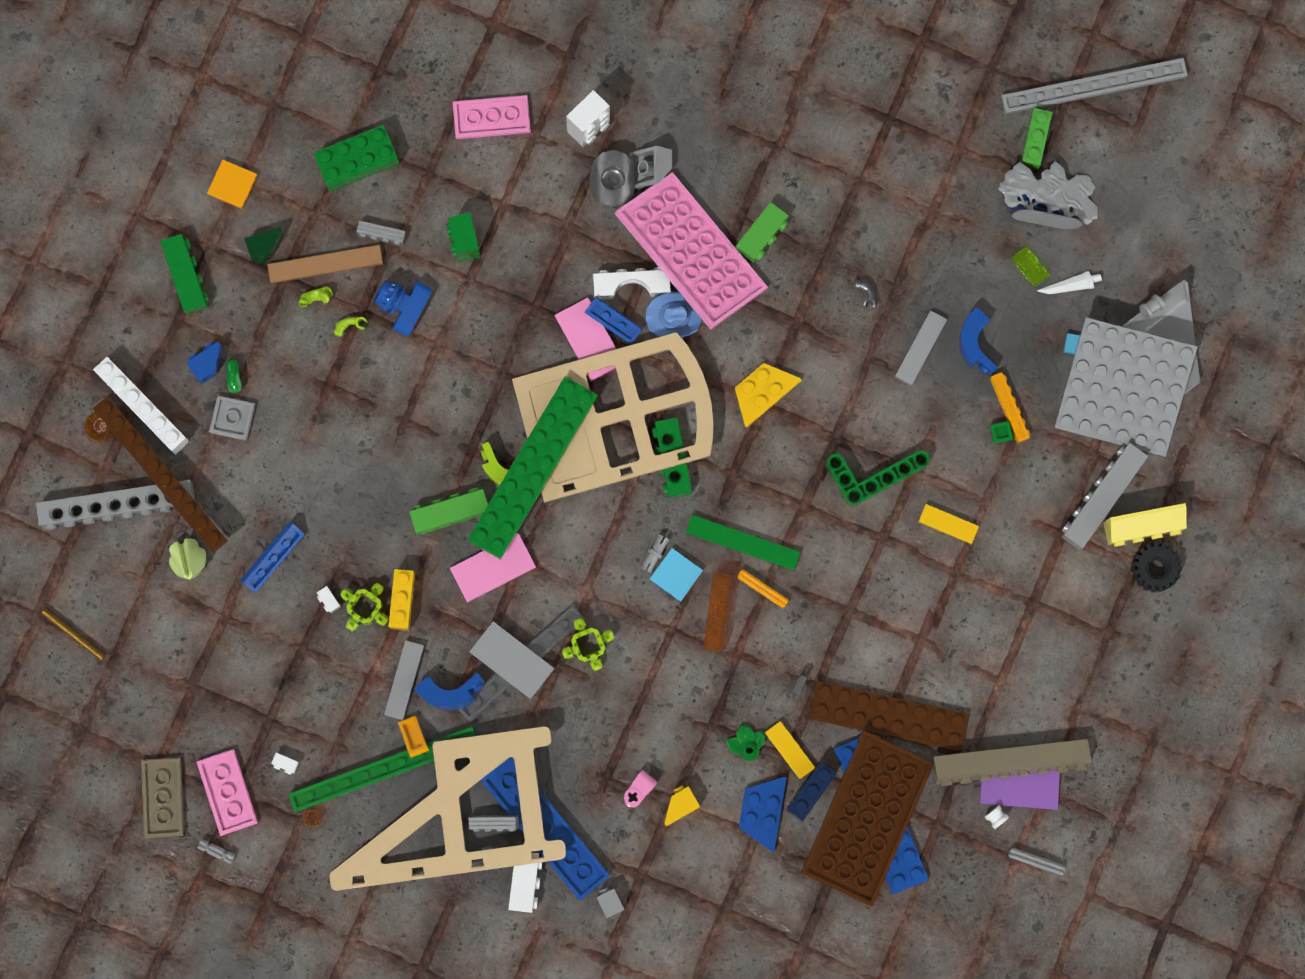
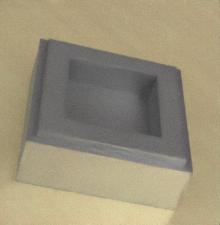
M803 675L798 677L791 692L793 695L799 696L807 677Z

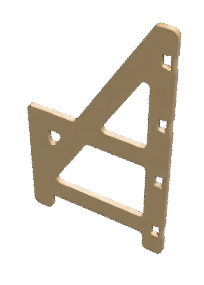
M543 726L434 742L433 753L437 789L330 873L331 888L339 891L564 859L566 857L564 841L545 840L534 758L535 748L551 744L550 729ZM513 757L515 760L525 842L523 845L467 852L460 796L508 758ZM460 758H469L470 763L461 771H457L455 761ZM437 814L441 816L446 850L444 856L389 864L381 862L383 856ZM543 850L544 857L532 859L533 851ZM483 859L484 865L472 867V860ZM423 867L424 874L413 875L412 868ZM354 876H364L365 882L353 883Z

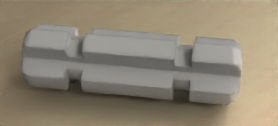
M201 839L198 844V849L207 851L208 854L218 859H224L223 861L229 864L234 861L235 854L229 851L226 852L225 849L213 843L209 844L208 841Z

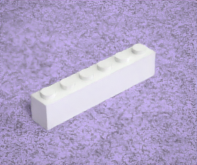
M108 357L93 369L175 455L189 442Z

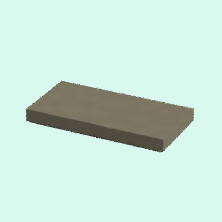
M181 757L141 760L144 838L184 836Z

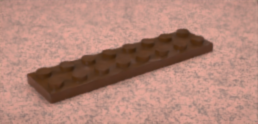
M817 681L809 719L961 752L969 714Z

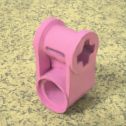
M642 770L624 794L625 804L629 807H637L646 795L652 791L658 781ZM635 793L638 801L629 802L628 795H634Z

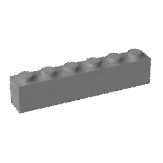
M1131 443L1126 447L1123 445L1116 453L1118 455L1116 461L1111 460L1105 469L1108 471L1104 477L1100 476L1095 482L1096 489L1093 492L1089 491L1083 499L1086 503L1082 508L1079 506L1073 513L1074 520L1071 523L1067 522L1061 530L1064 532L1061 538L1078 550L1084 548L1148 457V455Z

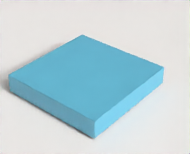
M672 548L649 580L681 602L703 570Z

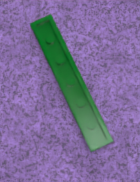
M691 515L685 534L792 571L795 570L801 553Z

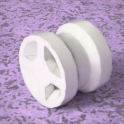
M1000 805L996 806L985 816L986 820H990L994 829L1009 818L1007 814L1001 811Z

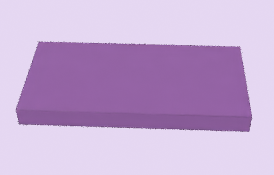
M1051 771L1046 775L1034 773L1027 777H1018L1016 775L1004 780L991 778L989 781L981 782L979 804L1058 810L1060 773L1056 771Z

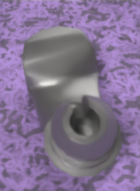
M855 280L853 287L860 289L867 295L863 308L866 309V304L870 303L873 305V311L876 307L873 288L866 280Z

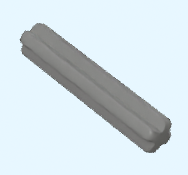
M1014 847L1009 851V858L1058 875L1064 874L1065 865Z

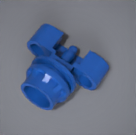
M385 280L373 302L378 304L382 311L388 310L387 314L389 316L394 311L398 312L399 314L392 329L408 337L433 289L417 281L409 295L404 294L406 286L403 285L399 288V283H390Z

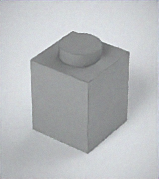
M607 887L599 891L600 896L597 899L606 918L624 910L615 889L610 890Z

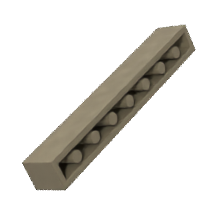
M1088 739L934 756L932 761L934 764L935 784H941V786H949L955 782L968 784L973 780L986 782L991 780V778L1004 780L1016 775L1018 777H1027L1034 773L1046 775L1051 771L1064 773L1069 769L1082 771L1086 770L1092 762Z

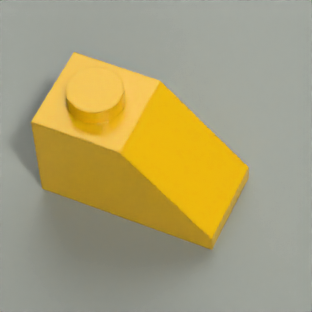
M682 785L673 791L674 795L671 796L664 822L666 827L700 807L689 786L684 788Z

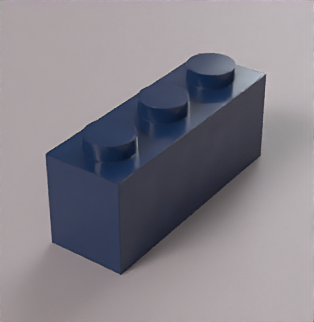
M820 762L786 811L801 822L804 821L837 773Z

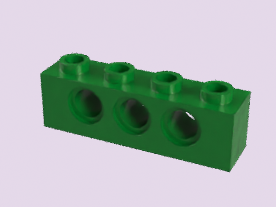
M678 418L655 422L652 434L653 438L658 440V446H655L657 455L683 448ZM665 436H670L673 442L667 445L663 443L662 439ZM684 452L678 453V460L685 458ZM686 463L660 470V475L665 476L666 483H663L664 495L668 494L669 499L692 495ZM672 473H677L680 475V480L673 482L669 476Z

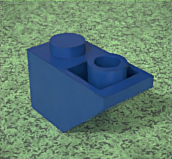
M219 342L208 344L203 352L193 354L189 357V361L186 362L201 385L218 374L223 350Z

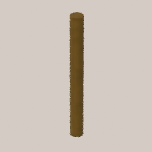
M47 608L42 611L41 614L96 658L100 661L105 659L106 655L55 614Z

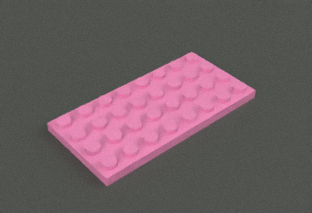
M673 172L663 178L660 183L654 184L615 212L619 220L710 330L768 288Z

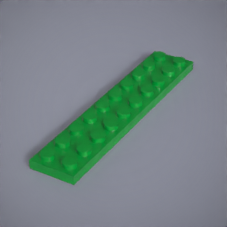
M564 376L468 537V542L497 559H502L597 399V394Z

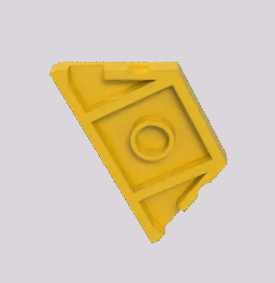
M765 363L753 371L735 387L745 428L749 427L802 380L797 376Z

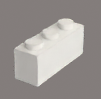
M532 853V859L539 858L540 854ZM542 862L514 866L508 910L532 913L533 909H537L538 897L534 896L535 889H539L540 878L537 877V871L542 869Z

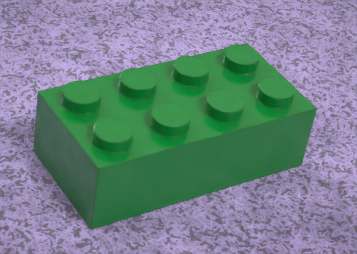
M384 125L313 153L329 193L399 165L398 158Z

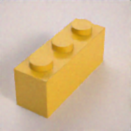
M394 569L388 626L390 629L410 631L415 582L414 571Z

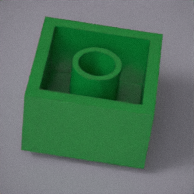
M471 213L448 217L449 223L446 224L449 240L453 239L450 242L453 258L457 257L458 262L480 258Z

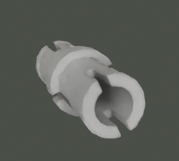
M658 534L652 549L648 550L647 553L649 554L641 566V569L645 571L648 564H650L646 571L650 574L658 559L662 558L661 554L669 542V539L665 537L660 544L664 537Z

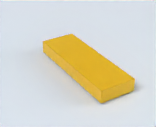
M927 504L918 521L923 525L968 544L973 543L979 526Z
M781 721L765 732L799 780L815 769Z

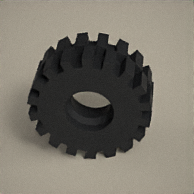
M1164 543L1148 544L1140 549L1132 560L1131 564H1133L1131 572L1134 573L1132 577L1138 581L1137 585L1139 587H1144V590L1162 592L1175 585L1177 580L1180 579V572L1182 571L1180 563H1182V560L1178 559V552H1174L1171 546L1167 547ZM1154 560L1160 561L1163 564V572L1160 575H1154L1149 570V564Z

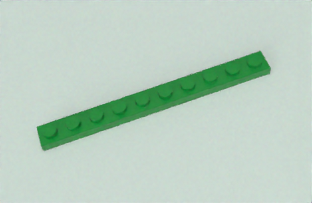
M469 727L428 742L426 744L429 751L412 758L407 750L289 793L293 810L296 813L435 762L433 753L434 742L476 736L474 729Z

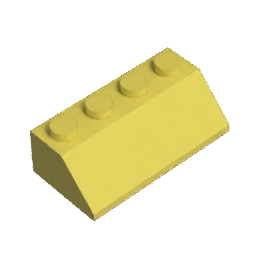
M1186 503L1109 518L1103 523L1108 545L1114 544V547L1126 545L1125 542L1133 541L1134 544L1144 542V538L1148 537L1156 540L1163 538V534L1170 533V536L1182 534L1181 531L1187 528Z

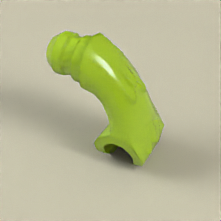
M327 286L303 293L298 303L300 307H307L308 304L314 301H322L326 304L333 297V293Z
M346 317L335 324L334 335L341 337L349 325H355L359 330L363 331L365 328L359 326V323L361 321L368 323V321L364 317Z

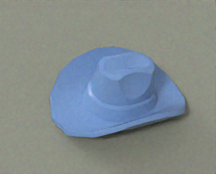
M680 292L658 295L651 300L646 308L645 320L648 329L656 337L676 332L680 337H686L695 333L702 322L700 316Z

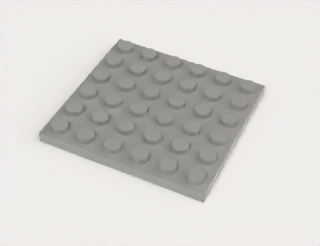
M1085 317L1054 428L1123 446L1131 443L1141 451L1166 457L1198 346Z

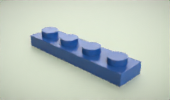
M289 521L240 581L256 593L305 534Z

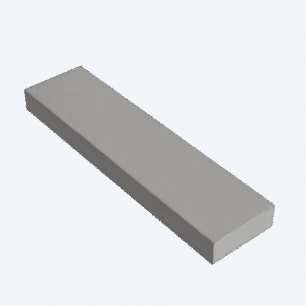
M930 311L895 378L912 386L947 319Z
M405 640L384 713L385 716L399 720L404 719L424 645Z

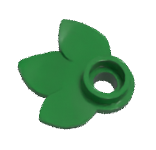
M741 724L737 730V737L726 739L727 746L733 754L741 755L746 761H754L759 756V749L765 744L764 732L758 731L754 733L749 726ZM751 748L753 752L748 754L746 750Z

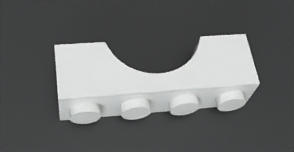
M659 267L654 268L652 271L638 268L634 272L619 269L616 270V273H608L607 270L597 271V274H593L594 298L597 296L601 300L614 299L618 289L629 283L642 285L648 290L651 297L671 292L670 280Z

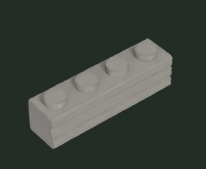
M359 221L357 235L362 238L370 237V239L376 241L379 239L384 243L392 242L394 245L400 246V244L404 245L406 231Z
M472 815L468 817L469 830L478 832L480 829H485L486 832L492 831V829H496V831H504V829L516 831L519 828V815Z

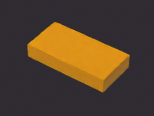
M416 715L398 722L411 758L429 751Z

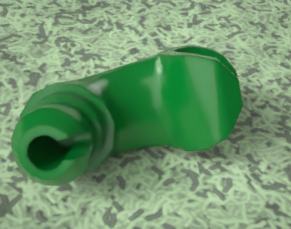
M231 358L226 363L227 386L231 393H238L241 390L242 384L239 375V365L236 359Z

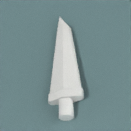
M1087 271L1037 291L1045 294H1056L1093 289V283L1102 281L1101 274L1091 276L1090 272Z

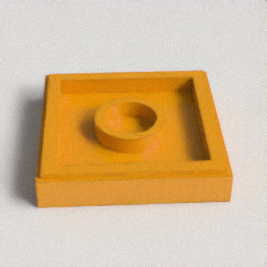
M222 160L207 194L243 209L258 175Z

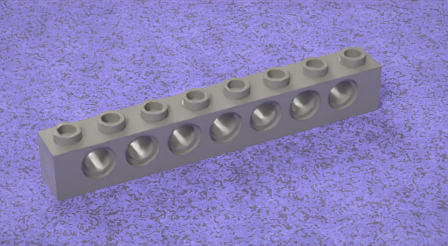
M191 480L179 481L195 501L193 482ZM156 485L36 503L38 524L40 527L45 528V530L57 529L56 526L60 525L74 527L76 523L83 522L85 525L93 524L95 520L100 519L103 522L113 521L114 517L119 516L122 519L132 518L133 514L141 513V516L152 515V511L159 510L160 513L171 512L172 508H175ZM159 496L158 503L152 505L150 503L151 497ZM138 498L140 504L133 508L131 502L133 499ZM120 501V508L112 510V504ZM96 504H101V511L99 513H93V507ZM77 507H81V515L74 516V510ZM62 510L63 516L60 519H55V512Z

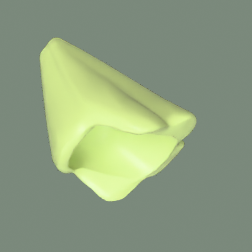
M186 538L183 544L177 541L170 546L169 552L171 557L169 565L177 576L193 579L201 573L206 564V551L198 546V542L195 539Z

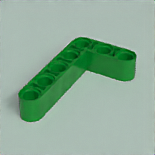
M917 451L859 484L844 458L839 454L829 456L826 468L845 502L849 506L855 507L925 469L930 462V456L925 451ZM922 456L925 459V464L919 465L916 462V457ZM833 459L838 460L840 467L833 468L830 465V461ZM899 466H907L909 472L907 474L901 473ZM884 474L890 475L892 482H884L882 476ZM847 476L849 484H842L839 480L840 477ZM872 483L876 488L875 491H867L866 484ZM852 492L857 493L859 500H850L849 494Z

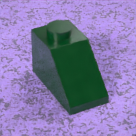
M281 227L244 238L253 264H264L268 262V259L272 258L284 236Z

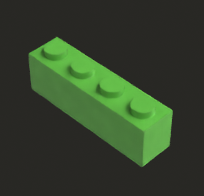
M473 488L468 490V494L465 495L457 493L449 496L450 499L445 501L437 499L431 502L432 505L424 507L422 504L413 507V510L409 512L416 535L419 536L482 516L488 506L484 490Z

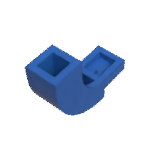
M976 307L962 325L959 335V348L964 361L970 368L977 364L978 369L983 374L991 376L998 367L981 352L978 346V335L989 323L990 319Z
M476 673L458 689L444 690L439 688L427 676L413 689L432 707L440 710L454 711L474 703L475 699L471 695L478 693L486 682Z

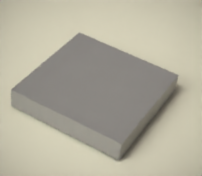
M218 395L209 433L247 441L256 404Z

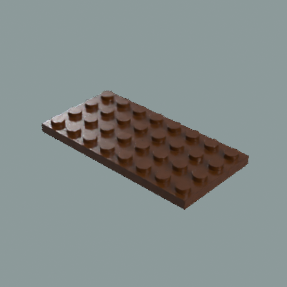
M862 731L800 874L869 907H873L934 764L866 731Z

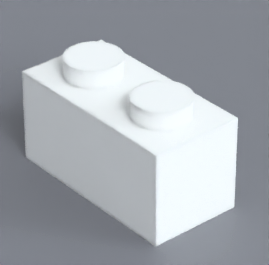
M327 586L317 592V598L320 603H324L325 606L323 607L326 612L332 614L341 607Z
M276 753L271 764L274 765V768L278 770L282 768L285 770V773L291 775L292 773L295 774L300 762Z

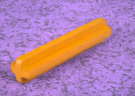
M744 569L739 572L737 576L739 580L781 608L787 605L789 600Z

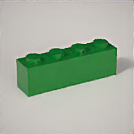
M182 234L161 240L160 242L185 314L189 315L207 309V302L210 300L207 292L201 288V285L204 283L201 274L196 273L195 267L198 265L195 257L190 255L189 250L192 247L189 239H185Z

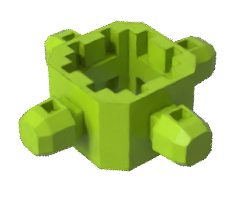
M375 583L371 587V592H368L366 589L357 590L355 595L353 591L346 588L342 591L341 597L346 602L350 601L347 604V612L352 616V619L349 618L346 628L353 632L358 628L359 622L364 625H370L375 619L376 623L382 626L387 624L389 618L383 612L380 613L383 605L382 601L377 598L378 595L381 596L384 590L383 586ZM363 595L377 604L367 619L353 611L355 604Z
M582 618L574 620L575 630H578V633L573 634L571 638L572 647L568 646L562 650L564 658L568 659L576 654L579 660L584 662L590 660V665L594 671L601 669L602 662L601 659H598V656L603 655L605 651L603 642L606 641L608 643L615 638L612 630L604 631L600 635L599 631L595 628L590 627L586 629L585 626L587 625ZM593 632L600 649L582 656L576 639Z

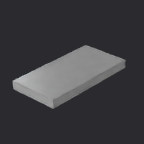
M495 622L491 623L470 650L473 656L529 699L533 698L554 670L551 665Z

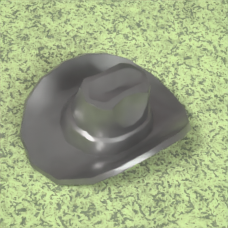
M616 150L602 152L594 160L590 172V191L594 200L602 205L614 207L622 206L632 199L636 180L632 160L625 153Z

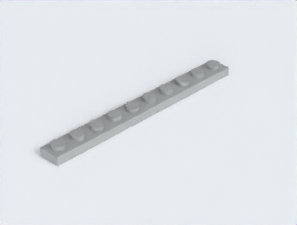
M1184 58L1005 94L1001 95L1004 113L1007 115L1186 78L1188 74Z

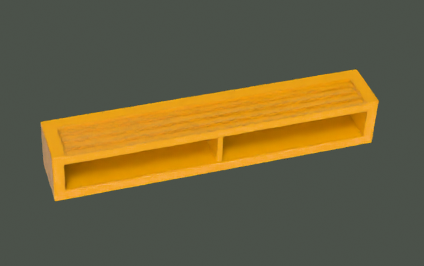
M1001 372L991 376L989 379L1005 417L1009 421L1016 443L1028 440L1030 432L1025 428V420L1020 416L1021 411L1015 404L1016 399L1014 396L1012 397V390L1006 383L1007 378L1005 374L1003 375Z

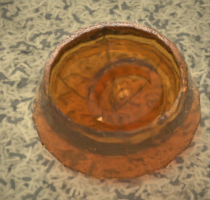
M96 412L91 413L86 418L83 431L90 441L104 443L114 436Z

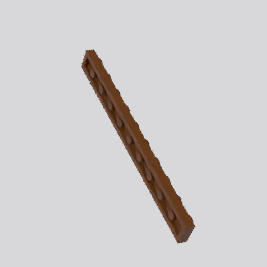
M107 396L93 407L97 415L210 551L214 553L226 544L228 540Z

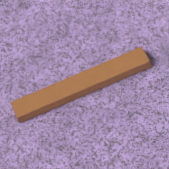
M380 245L271 263L267 264L270 283L274 284L383 265Z

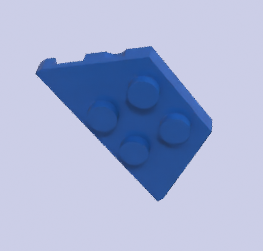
M786 777L746 788L744 792L739 828L771 852H775Z

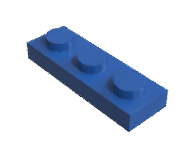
M595 296L585 310L587 315L631 345L642 331V327L597 296Z

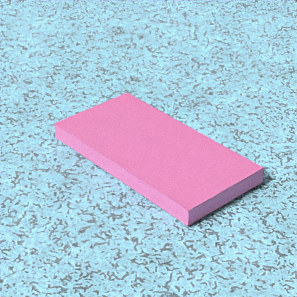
M527 95L453 101L456 139L531 133Z
M589 298L555 315L578 360L616 350L605 327L585 313V310L591 303ZM611 366L588 373L587 376L590 382L616 369V367Z
M518 533L501 560L482 551L451 567L450 570L468 603L535 569L536 566Z
M232 749L197 761L220 836L258 824L235 750Z

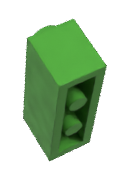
M1034 108L1030 114L1020 163L1033 171H1038L1041 166L1052 112Z
M770 202L736 245L738 252L752 263L756 259L760 261L766 253L764 249L767 245L772 246L776 241L777 237L775 235L778 231L782 232L787 227L789 215Z

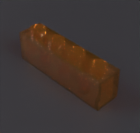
M713 573L702 650L704 652L722 654L733 575Z

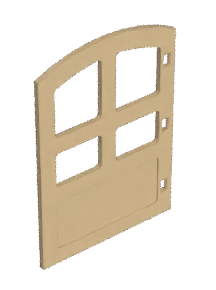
M677 332L512 379L527 438L564 376L590 390L586 377L587 374L614 366L616 367L625 400L623 407L602 413H596L594 404L592 405L541 491L544 503L711 456L714 421L709 389L696 358ZM667 350L671 351L685 372L690 387L652 399L639 400L630 362ZM694 402L697 415L695 445L655 455L647 430L645 416L650 413ZM629 420L640 459L636 462L612 468L609 464L601 428ZM689 452L690 457L678 460V453ZM631 467L633 473L621 476V469ZM574 483L576 489L564 492V485Z

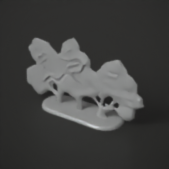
M1056 161L1050 166L1049 170L1046 169L1041 173L1042 179L1036 180L1031 170L1019 162L1012 170L1005 174V181L1001 182L998 188L1004 194L1005 203L1008 207L1013 208L1021 203L1027 208L1015 211L1012 214V218L1015 220L1059 229H1076L1082 226V222L1088 225L1093 219H1098V206L1088 198L1095 189L1092 179L1087 175L1076 174L1075 177L1068 180L1065 169ZM1023 194H1026L1030 200L1029 205L1028 201H1024L1022 196ZM1038 203H1042L1047 206L1048 210L1047 212L1033 210V207ZM1061 209L1065 216L1052 214V212ZM1074 215H1075V216H1078V217L1080 218V220H1079V219H1076V218H1072V216H1074Z

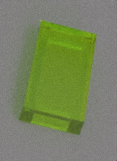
M1026 246L1011 258L1012 262L1034 287H1037L1050 276L1048 271Z

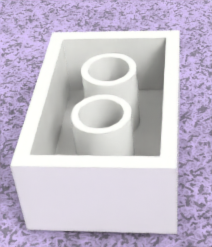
M593 90L566 116L567 132L582 147L586 144L590 145L596 139L595 135L600 131L604 132L610 125V106Z

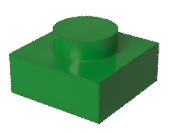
M1009 421L989 426L994 445L1013 440Z

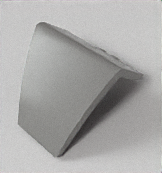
M1186 280L1181 281L1161 297L1154 294L1151 300L1139 306V314L1122 325L1130 329L1196 345L1188 282ZM1197 352L1184 394L1200 383Z

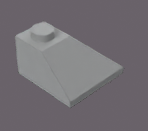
M653 146L629 153V158L632 160L635 168V189L660 183L672 169L671 149Z

